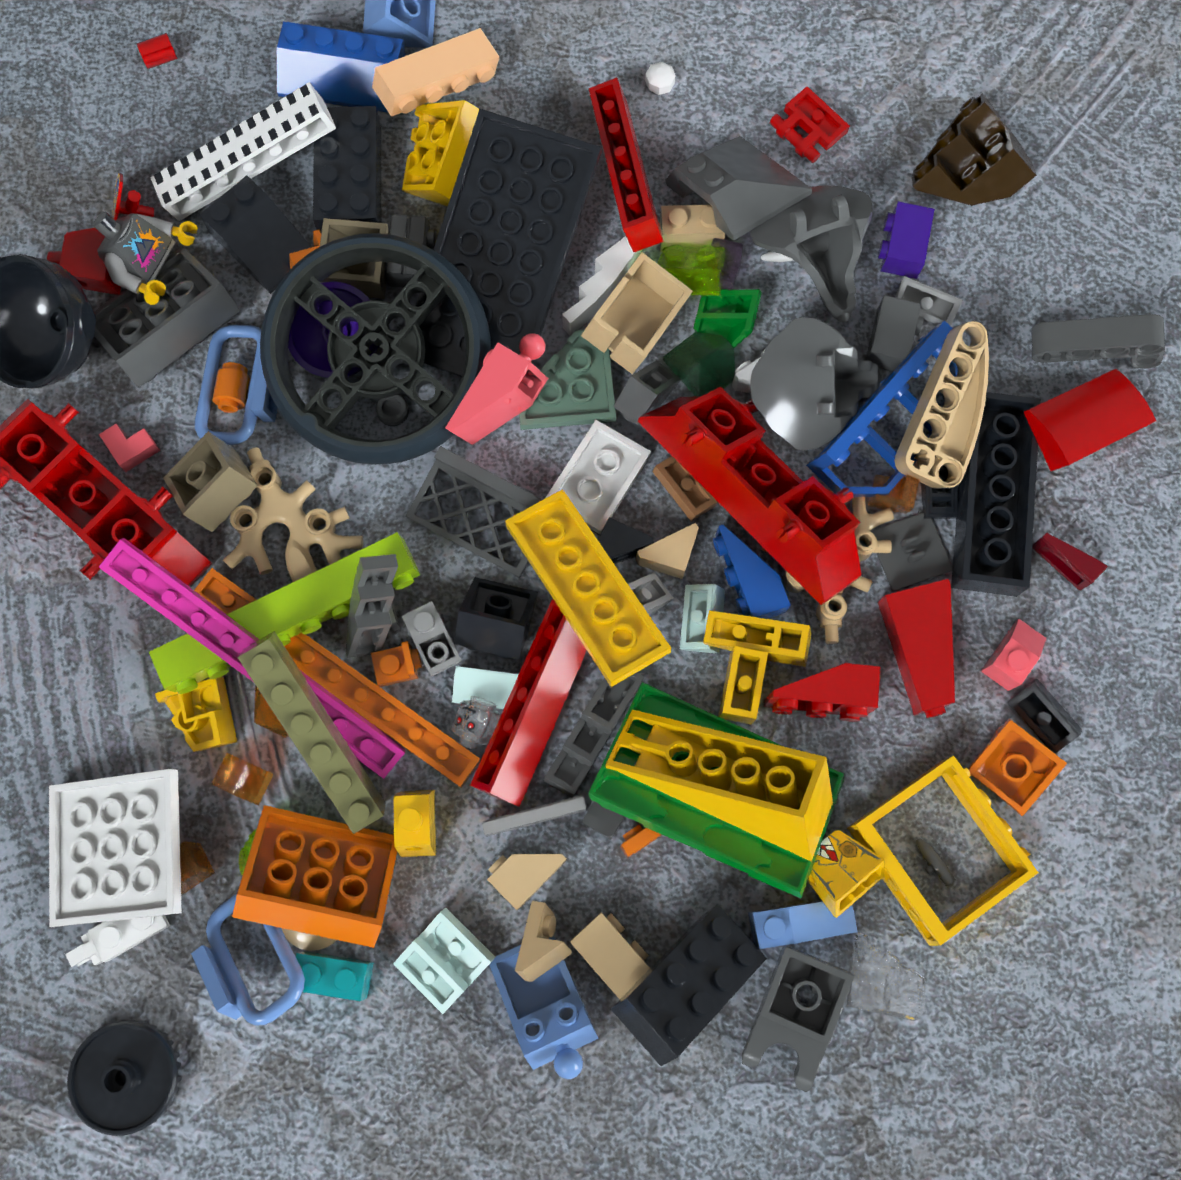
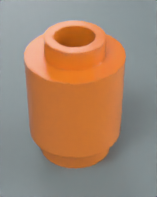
M226 362L222 365V369L218 370L212 401L218 405L220 410L235 413L245 407L250 382L248 369L239 363Z

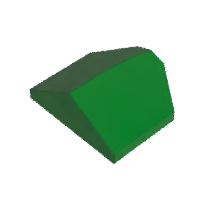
M760 289L702 290L693 329L715 349L733 350L753 332L762 292Z

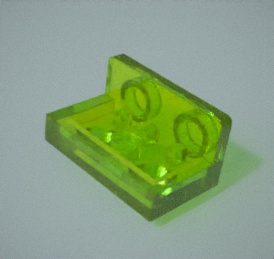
M673 245L663 247L657 264L693 291L691 295H719L721 292L720 273L726 258L725 247H713L711 245L700 247Z

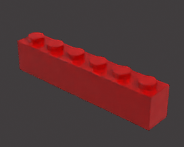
M616 77L588 89L622 228L633 252H637L664 241L628 103Z
M554 599L550 602L470 786L518 807H520L523 797L527 793L530 781L541 760L542 753L554 730L555 723L587 651Z

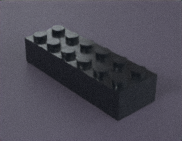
M992 392L986 393L985 407L978 437L966 472L958 487V512L956 517L951 588L1014 597L1030 588L1038 443L1024 411L1041 404V399Z

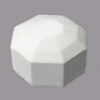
M658 62L650 65L646 72L645 82L649 91L661 95L671 91L675 84L676 76L672 66L664 62Z

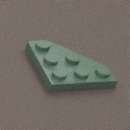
M584 330L575 331L567 339L564 347L557 354H554L541 368L540 371L549 379L533 405L519 414L520 430L593 424L595 420L601 423L616 422V410L613 407L615 400L609 349L603 353L581 336Z

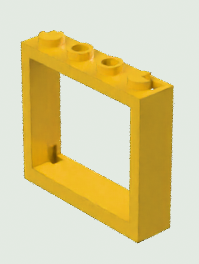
M954 755L936 764L847 827L857 842L884 859V877L882 879L929 946H941L1039 873L1028 858L1030 853L1018 845L1012 837L1013 832L1009 824L1003 818L996 815L991 808V800L982 789L975 786L970 779L968 768H963ZM940 776L944 778L1011 871L943 923H941L872 825Z

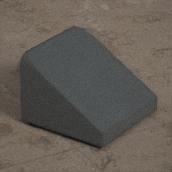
M594 801L581 823L611 840L625 816L608 810Z

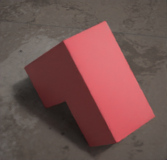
M117 424L99 434L117 464L125 472L161 451L144 428L129 438Z

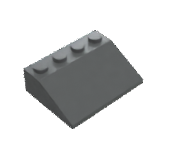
M183 246L167 257L155 280L161 281L166 286L165 295L160 296L157 304H148L144 299L143 293L136 294L124 289L120 292V295L114 296L94 311L96 316L94 336L138 388L144 383L153 380L157 373L169 364L178 361L185 352L194 345L203 342L210 333L221 325L228 323L235 314L241 311L221 282Z

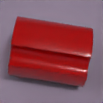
M167 33L136 43L147 69L178 59Z

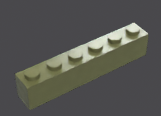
M275 631L244 648L238 656L239 661L352 833L355 834L383 817L386 804Z

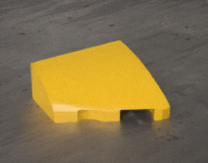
M224 677L200 681L197 683L198 687L184 694H178V692L175 693L169 690L155 693L156 700L159 703L165 702L174 715L171 721L176 728L184 733L185 741L193 752L237 742Z

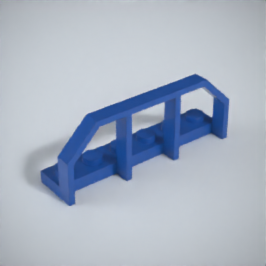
M945 320L918 340L919 343L890 375L880 382V387L863 404L856 415L851 417L844 429L828 443L817 457L806 465L834 493L847 486L827 467L832 464L838 467L851 454L848 450L853 442L858 444L863 439L895 472L882 487H847L849 488L848 492L852 490L853 497H883L889 494L903 478L904 474L899 472L895 466L894 460L897 452L869 424L873 420L878 422L890 410L887 404L892 398L898 400L913 415L919 401L908 391L910 385L907 381L912 376L917 378L929 366L926 360L930 355L936 359L938 358L948 333L953 329ZM951 361L949 370L956 377L958 367ZM925 421L923 426L929 431L927 434L929 438L932 434V427ZM916 454L911 455V460L915 461L914 464L917 461L916 459H914Z

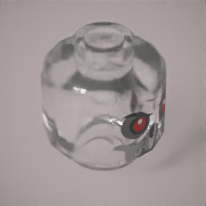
M471 696L470 700L460 702L451 725L452 732L459 737V744L471 749H477L478 744L487 745L500 719V713L495 710L497 706L495 703L477 696Z

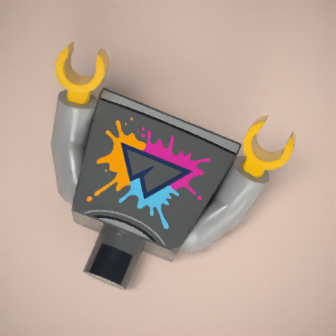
M103 212L93 222V227L105 236L97 251L98 256L104 261L111 280L132 293H143L145 301L150 305L157 304L160 296L165 295V284L155 280L176 243L172 239L173 236H177L182 245L190 246L194 243L195 238L186 235L184 232L196 234L198 230L197 225L190 221H185L181 223L180 227H176L174 222L134 213L115 220L107 212Z

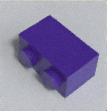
M898 201L893 213H887L883 226V231L888 232L887 239L882 240L878 252V259H883L880 272L914 279L918 278L925 265L935 209Z

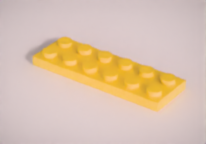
M563 489L505 520L510 534L611 687L671 653V646Z

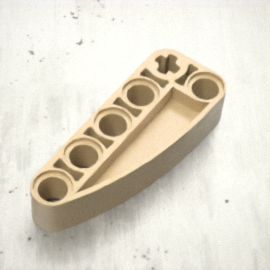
M976 321L967 322L953 328L948 333L895 455V466L899 472L932 488L955 487L961 482L978 437L986 401L989 370L987 330L981 323ZM964 331L971 337L970 346H967L963 341ZM951 361L958 367L956 377L949 370ZM938 391L945 397L943 407L939 406L936 402ZM925 421L932 427V434L929 438L923 433ZM912 454H916L914 459L918 460L915 466H913L915 461L911 460ZM942 465L948 471L945 481L939 477V469Z

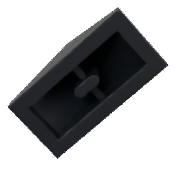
M610 517L598 539L614 564L636 557L637 551L654 543L652 536Z

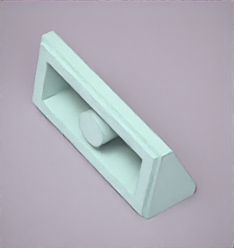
M716 584L685 585L680 641L681 650L720 653L721 648L703 643L709 610L724 612L725 590Z
M456 666L452 703L504 709L519 674Z

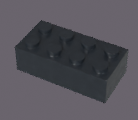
M376 106L327 107L336 129L314 141L313 222L316 230L320 229L322 233L324 218L382 223L381 123Z
M717 904L703 914L611 1010L656 1062L663 1066L681 1055L767 958Z

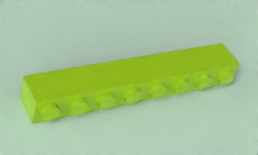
M396 532L226 615L258 639L275 631L283 645L286 646L291 642L290 638L295 635L315 632L322 627V622L331 618L335 620L341 619L349 615L352 589L360 557L395 554L398 569L392 586L396 590L410 586L414 582V578L420 576V573L405 540ZM188 633L149 651L163 688L175 693L178 692V694L188 693L198 687L197 683L208 677L209 679H216L229 672L228 668L231 667V665Z

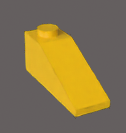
M709 610L703 643L732 651L734 646L768 652V661L806 667L811 641L810 625Z

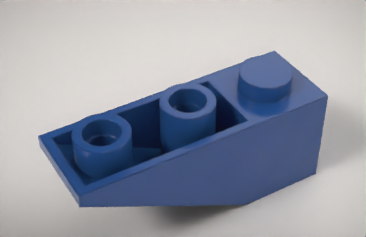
M724 525L718 526L715 534L716 537L713 538V545L717 555L724 557L727 568H724V574L730 587L734 586L739 598L735 599L739 614L768 619L786 613L791 604L779 574Z

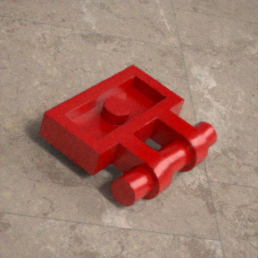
M805 87L785 105L784 112L789 116L786 120L780 115L775 114L769 122L776 129V134L782 140L787 139L796 148L795 152L801 158L806 157L811 163L816 162L821 155L814 148L817 143L827 151L848 133L850 127L846 121L809 87ZM799 125L809 135L803 138L795 128Z

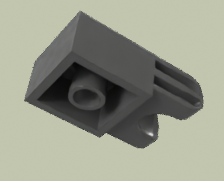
M784 945L744 1046L742 1064L750 1068L757 1066L764 1052L770 1046L777 1043L787 1044L794 1048L797 1053V1065L793 1076L796 1087L799 1090L808 1092L814 1083L826 1048L829 1046L855 976L847 970L789 945ZM804 985H810V990L814 993V997L812 999L806 998V1002H801L797 990L799 987L804 988Z

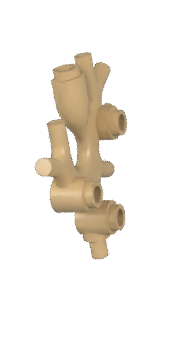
M252 448L247 452L252 464L249 466L250 474L258 485L255 489L261 494V502L256 508L247 505L238 506L230 515L232 526L241 536L236 548L223 559L231 569L235 568L245 557L251 556L257 565L260 575L273 571L262 544L263 532L273 523H283L290 531L285 551V561L292 582L317 571L309 552V548L313 544L321 545L329 565L341 559L340 552L344 549H363L362 535L342 536L335 534V525L350 519L345 506L330 513L323 509H313L305 514L302 508L303 503L316 489L306 480L293 493L285 492L281 489L282 482L280 477L271 466L269 460H264L260 448ZM271 480L269 484L264 485L266 481ZM252 521L249 526L245 527L247 522ZM326 524L324 529L317 530L320 525Z
M853 497V515L861 522L854 531L859 562L868 559L872 553H891V540H877L871 530L893 520L892 510L886 508L874 514H869L866 511L865 497ZM859 540L864 541L867 547L862 546ZM787 571L784 572L782 583L788 591L799 593L804 590ZM860 576L859 579L849 586L868 593L872 580ZM843 590L823 605L818 604L816 608V616L820 621V627L825 628V643L827 644L839 643L838 628L842 627V617L847 611V603L841 596ZM828 604L835 605L837 612L830 610Z

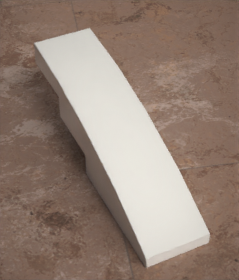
M626 236L595 259V275L579 286V302L562 314L563 329L570 336L595 316L639 257L642 250L633 252Z

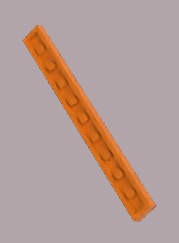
M213 568L210 569L194 590L225 614L257 600ZM300 633L290 638L291 642L285 648L302 672L459 787H463L480 763L481 759L306 634Z

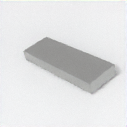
M577 796L485 820L482 823L484 835L488 837L586 811L584 797Z

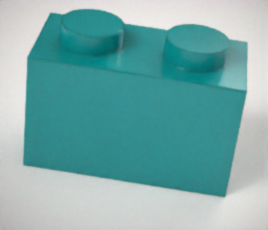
M306 951L296 953V959L305 979L304 993L362 1001L368 998L374 962Z

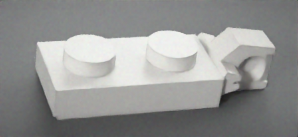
M165 915L102 922L81 936L84 944L65 955L71 967L75 965L80 966L89 960H92L94 965H98L114 959L168 928L170 924Z

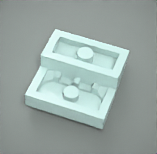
M444 908L393 964L444 1014L495 959V956L447 908Z

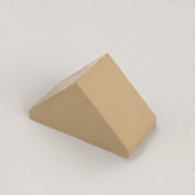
M694 523L637 551L636 562L639 566L683 579L699 527Z

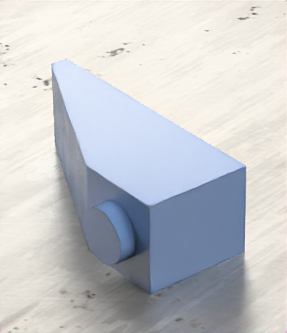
M823 901L748 912L753 943L758 949L858 932L853 905L837 918L832 915Z

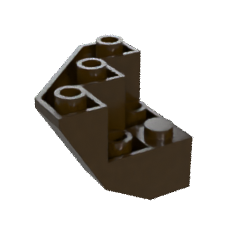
M982 93L977 98H970L961 106V112L937 138V143L924 160L915 167L912 174V186L920 192L973 206L1011 197L1037 175L1034 165L1017 138Z

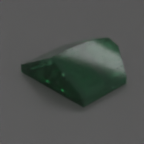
M694 332L663 356L662 359L681 378V381L694 396H703L719 387L724 389L733 382L735 377L734 348L722 335Z

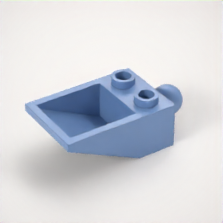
M554 935L553 937H549V939L556 940ZM521 945L496 956L489 966L522 1053L531 1068L534 1070L554 1060V1069L560 1077L564 1079L577 1077L583 1068V1060L576 1049L599 1038L565 959L533 982H528L515 972Z

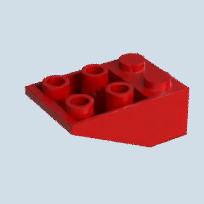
M852 663L841 664L773 690L764 700L763 707L772 708V713L791 715L793 710L806 711V716L811 718H826V714L840 715L839 720L858 722L860 717H867L869 713L878 708L880 666Z

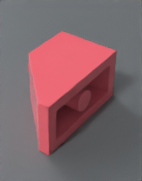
M1017 619L981 672L1007 691L1020 686L1040 659L1046 637L1022 620Z

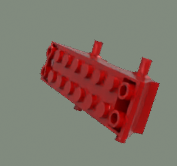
M719 387L703 396L679 397L640 416L637 421L820 605L826 603L862 575L854 532L861 522L845 505L846 502L853 499L852 490L848 492L849 488L845 487L839 492L833 493L813 476L803 482L761 441L766 430L752 416V413L759 411L752 399L745 403H740L733 399L722 387Z
M27 399L0 425V489L10 480L20 483L89 545L94 556L80 571L90 580L101 570L99 568L100 564L122 538L128 540L189 587L212 565L203 554L164 520L159 510L173 497L170 492L162 486L149 501L138 497L70 436L65 426L79 412L69 403L53 417L41 411L34 403Z

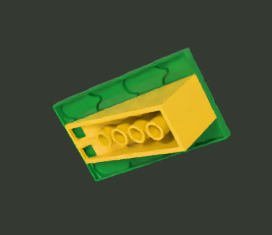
M642 682L588 794L590 799L597 802L600 806L639 822L645 828L702 851L706 856L746 872L748 876L802 898L817 852L839 796L838 794L843 785L844 775L828 767L827 757L779 745Z

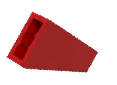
M949 578L887 594L878 602L914 716L925 713L926 718L936 717L945 714V707L955 703L952 604Z

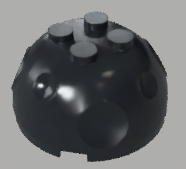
M23 254L0 257V381L16 388L30 389L55 384L77 371L87 359L95 333L96 316L83 291L82 285L72 274L57 263H51L46 259Z

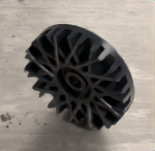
M124 1020L99 1028L82 1042L74 1054L69 1067L67 1089L71 1105L84 1124L102 1134L124 1136L145 1129L168 1111L167 1108L174 1103L172 1101L174 1094L179 1091L177 1083L182 1080V1077H178V1069L181 1067V1062H177V1058L180 1054L179 1052L174 1053L171 1046L174 1042L167 1040V1033H160L156 1030L157 1026H150L149 1022ZM121 1072L126 1076V1084L120 1080Z

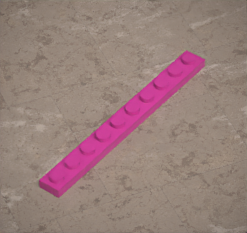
M125 538L120 539L100 564L99 568L253 682L239 661L238 656L244 648L260 639ZM301 671L356 758L384 779L405 754L406 749Z

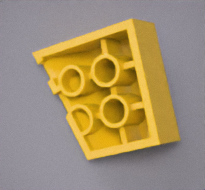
M466 100L423 104L415 108L414 115L419 117L418 128H413L410 139L415 142L414 151L407 157L402 191L448 206L479 108Z

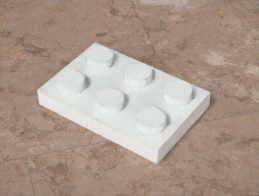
M595 420L546 498L563 489L588 527L601 535L609 517L612 518L651 456V451Z

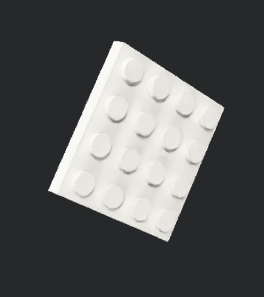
M164 769L49 786V927L182 913L178 770Z

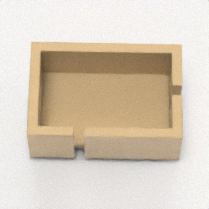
M642 252L592 318L581 336L603 353L609 349L612 352L610 358L633 374L693 291Z

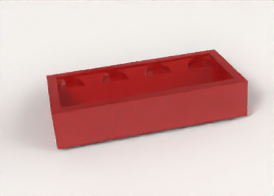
M1113 369L1024 411L1050 471L1068 466L1157 421L1138 389L1117 369Z

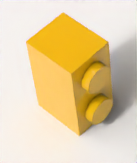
M739 646L733 647L729 656L718 717L750 725L757 719L768 652Z

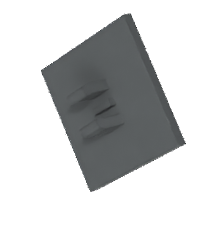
M924 513L871 531L877 540H891V553H877V556L892 592L946 574L953 569L933 520L924 519Z

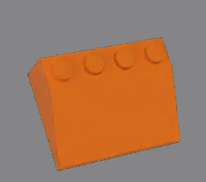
M264 805L237 892L232 917L374 948L382 928L397 856V850L394 846V835L366 828L353 834L348 825Z

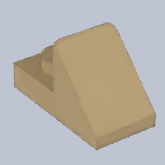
M531 902L515 967V972L528 982H533L572 953V950L565 942L549 939L555 933L556 917L544 902Z

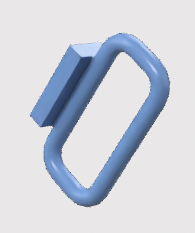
M228 325L217 330L212 336L195 416V431L199 438H202L209 431L226 444L236 445L246 441L253 434L257 417L263 422H275L277 406L267 388L260 358L261 328L252 325ZM233 337L255 339L257 347L242 426L235 432L211 431L208 428V419L223 343Z
M236 893L220 905L211 914L207 922L206 934L211 948L202 945L191 954L217 1012L235 1020L243 1016L248 1023L255 1026L267 1025L290 1009L299 1000L304 990L305 979L303 971L282 929L263 924L289 977L290 985L287 992L263 1010L255 1008L220 930L223 921L233 913Z

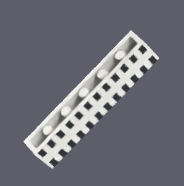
M309 82L150 178L162 207L178 221H181L221 197L246 175L252 179L336 129V126L324 100Z

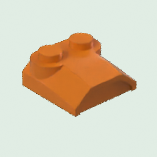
M1009 718L1004 725L995 731L993 738L968 770L970 776L985 785L1023 816L1067 763Z

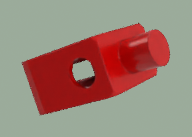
M95 227L67 232L64 235L62 251L48 252L47 260L51 263L55 262L66 269L78 280L83 289L120 295L121 286L111 280L104 261L98 256L97 250L105 236Z

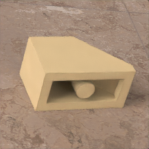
M512 854L508 859L502 855L488 869L492 875L487 880L516 910H519L567 859L563 854Z

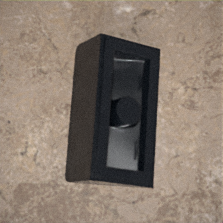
M1037 678L1008 701L1010 706L1044 745L1054 753H1057L1081 735L1082 729Z

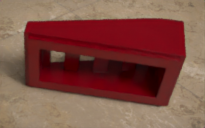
M1045 533L1032 544V548L1080 591L1092 584L1108 567L1100 560L1049 533Z

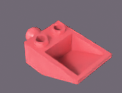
M535 333L525 335L519 344L520 355L497 343L494 349H491L484 357L482 369L445 429L473 445L531 407L549 379L531 363L532 360H536L544 354L546 348L544 339Z

